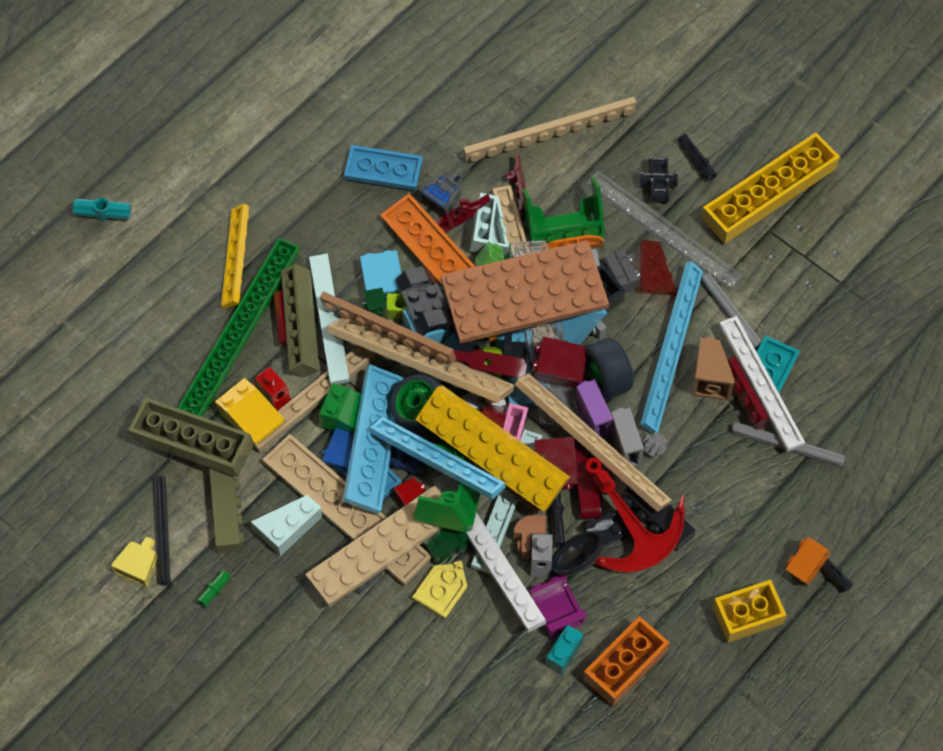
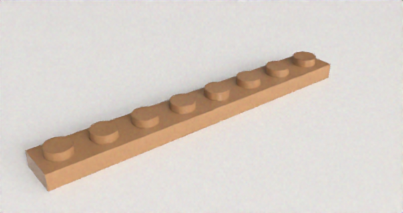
M324 291L319 297L323 308L329 312L334 311L345 319L350 318L360 326H368L374 332H381L394 341L399 340L409 348H417L421 353L425 355L430 354L442 363L448 362L453 364L456 359L452 348Z

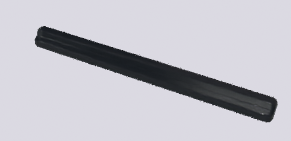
M157 475L154 478L158 576L159 584L167 586L171 583L166 477L164 475Z

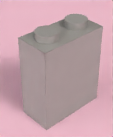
M618 408L611 412L613 417L611 436L615 449L634 467L640 466L644 447L631 409Z

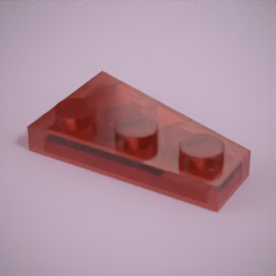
M641 240L640 292L677 296L678 290L674 286L673 276L669 272L666 264L667 260L659 241Z

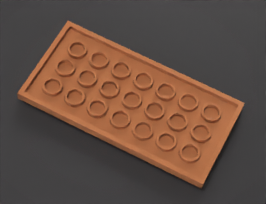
M588 240L441 275L460 343L609 308V302Z

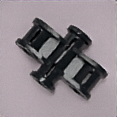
M649 155V173L640 172V187L650 185V203L654 201L669 203V186L678 187V171L668 173V156L653 157Z

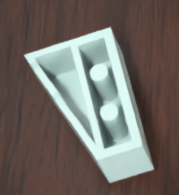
M480 193L478 199L485 196L486 194ZM489 195L491 203L480 208L475 213L470 251L479 253L489 241L492 244L496 243L501 246L505 256L509 252L510 245L506 237V227H504L502 219L503 214L499 196Z
M306 495L251 521L252 530L281 556L323 517L322 508Z

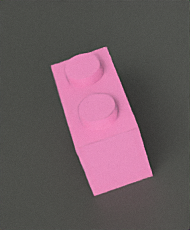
M509 403L503 429L520 441L528 407Z

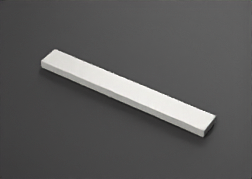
M735 316L720 322L719 326L785 450L789 452L804 446L805 441L738 317Z

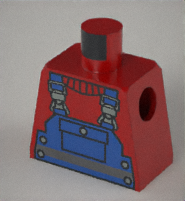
M271 367L255 377L254 386L277 411L291 401L287 385Z

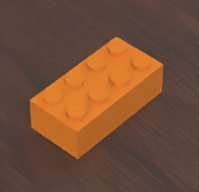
M639 616L584 671L583 680L609 704L614 706L668 651L670 642Z

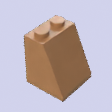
M701 337L692 395L730 401L734 378L721 342L712 337Z

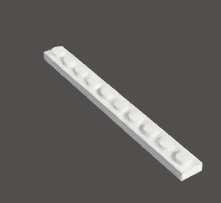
M442 474L433 479L434 486L441 493L445 491L457 493L459 484L450 476ZM476 512L472 530L465 533L529 633L546 624V619Z

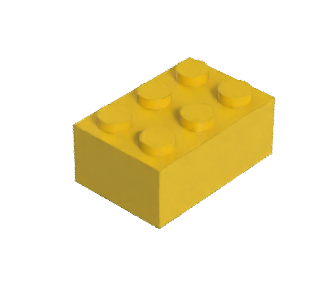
M771 580L717 597L713 603V610L728 643L782 625L787 616Z

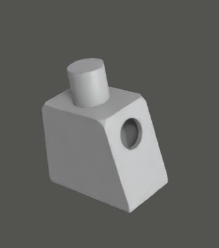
M532 534L531 577L551 578L552 535ZM542 562V563H545L546 565H545V566H538L537 563Z

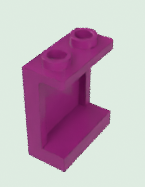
M566 576L553 577L548 583L543 585L537 584L529 591V595L546 619V624L543 627L549 639L562 634L567 625L576 628L586 623L587 615L584 609H580L567 584Z

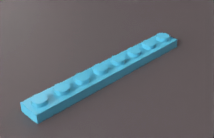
M384 417L380 418L370 427V433L492 500L505 489L503 481Z

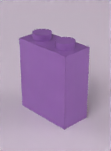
M595 380L580 383L576 388L575 405L583 422L601 438L611 436L613 417Z

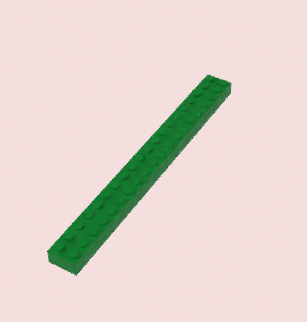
M278 238L178 406V409L204 417L274 298V293L281 286V271L293 265L300 253L299 246Z

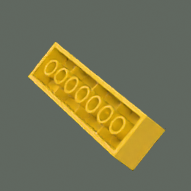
M815 132L704 206L701 219L726 244L836 170L840 156Z
M443 385L435 389L415 419L497 479L503 481L508 487L543 512L551 506L570 478L566 473Z

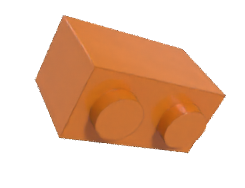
M808 536L807 539H803L799 544L797 554L795 556L792 555L788 560L786 570L810 585L832 552Z

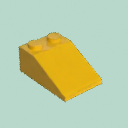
M245 378L215 401L221 416L236 429L250 433L255 445L285 422L281 414Z

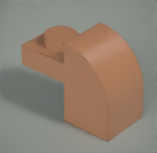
M529 515L519 520L516 524L513 541H517V552H521V559H529L532 534H546V515Z

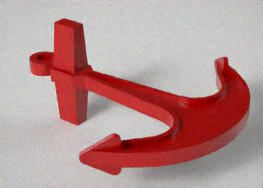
M597 458L589 459L586 463L587 471L595 475L594 481L601 492L609 495L635 543L634 550L628 557L622 559L599 557L595 564L615 572L634 573L650 569L661 563L672 553L682 535L685 518V495H682L675 509L669 529L662 534L650 533L615 491L616 484L608 472L602 470L600 460ZM596 463L598 467L591 469V464Z

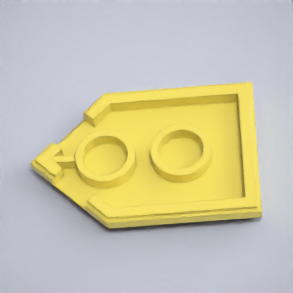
M462 560L452 564L434 566L414 593L412 599L439 617L446 619L467 589Z

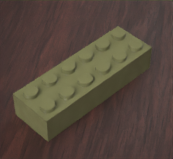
M145 397L128 429L134 441L235 477L239 476L254 446L250 433Z

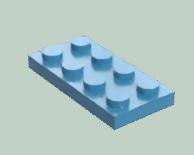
M351 145L344 179L416 191L423 156Z

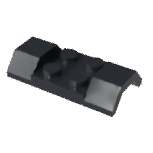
M423 266L408 269L395 280L418 334L425 336L430 330L447 327L451 331L456 330L440 287L430 270Z

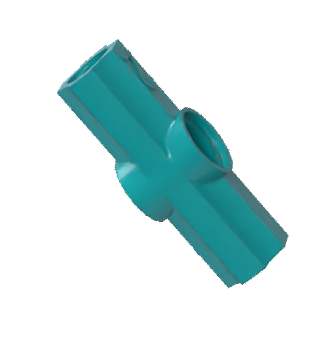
M103 197L96 200L75 199L73 214L76 216L96 217L100 221H106L109 218L129 220L131 217V203L111 202Z

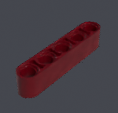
M574 438L578 480L576 488L580 519L601 518L598 485L594 481L595 475L590 474L586 468L587 461L594 458V456ZM595 463L591 464V469H596Z

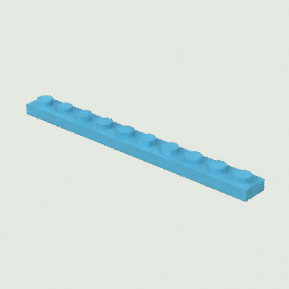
M692 261L685 264L640 423L641 426L652 434L658 433L703 274V270Z

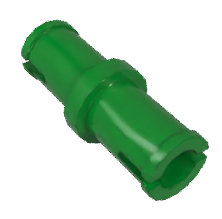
M221 570L212 583L209 582L207 584V589L196 600L197 603L203 608H207L214 597L220 595L221 589L231 579V576L226 571Z

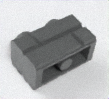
M620 250L604 257L603 264L625 289V293L639 287L640 273L638 270H634L632 257L627 255L625 250Z

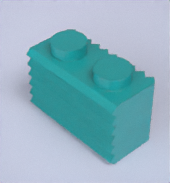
M567 625L547 655L545 665L561 675L564 674L570 661H572V658H574V655H576V652L583 644V633Z

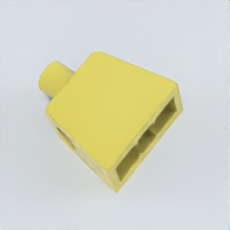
M145 537L141 545L130 542L112 563L111 567L114 574L148 588L158 561L156 552L152 550L156 542L149 537Z

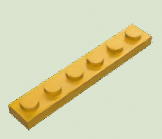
M244 203L231 209L221 307L225 309L239 304L247 222L249 218V206Z

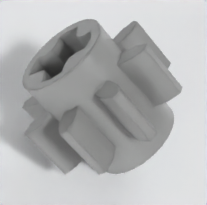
M656 432L653 435L651 433L650 435L647 434L642 441L645 444L644 451L653 457L656 454L658 456L662 455L667 449L665 446L666 439Z

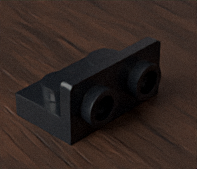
M610 510L599 519H591L584 528V532H599L604 538V548L630 536V532L617 510Z

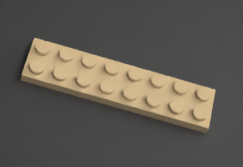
M433 486L420 496L439 500L441 492L436 486ZM418 497L305 574L308 581L329 607L444 528L413 520Z

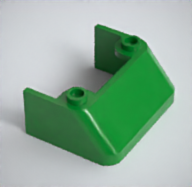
M594 177L591 178L592 195L581 199L579 203L580 212L544 217L541 207L531 205V198L526 189H522L525 218L533 246L547 244L554 240L585 235L600 236L601 238L604 236L605 227L601 188Z
M432 443L476 467L470 458L457 449ZM428 464L426 465V467H428V468L435 469V468L429 466ZM459 482L457 493L451 491L442 492L439 500L419 496L413 520L460 532H469L474 525L481 493Z

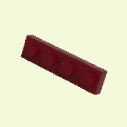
M729 358L728 364L734 378L733 392L736 393L742 408L746 411L749 421L753 424L755 430L763 429L768 416L736 358Z

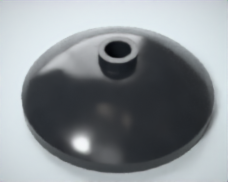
M596 531L584 532L571 538L566 542V545L561 546L554 554L551 565L552 570L560 576H571L589 569L603 551L604 538Z

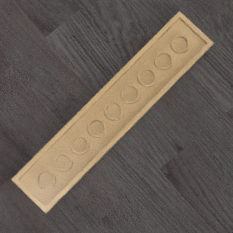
M342 317L328 325L327 333L332 334L337 339L347 340L354 346L366 348L368 352L381 354L385 359L400 362L402 366L417 369L419 373L434 376L438 381L451 383L455 388L468 390L470 394L480 395L489 402L499 403L514 390V384L473 369L458 361H454L453 364L448 362L442 363L430 354L425 355L417 348H409L399 340H391L387 335L381 332L376 333L368 326H360L350 318L345 319Z
M291 434L262 459L269 469L300 496L308 495L322 508V515L352 541L387 518L381 512L376 514L344 502L343 496L346 482ZM418 545L385 568V570L405 586L432 559V556Z

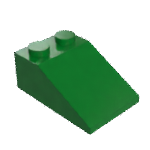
M332 383L319 413V426L334 431L335 428L355 433L361 394L351 388Z

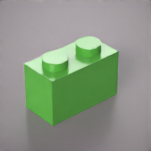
M488 241L475 257V265L480 266L504 260L502 247Z

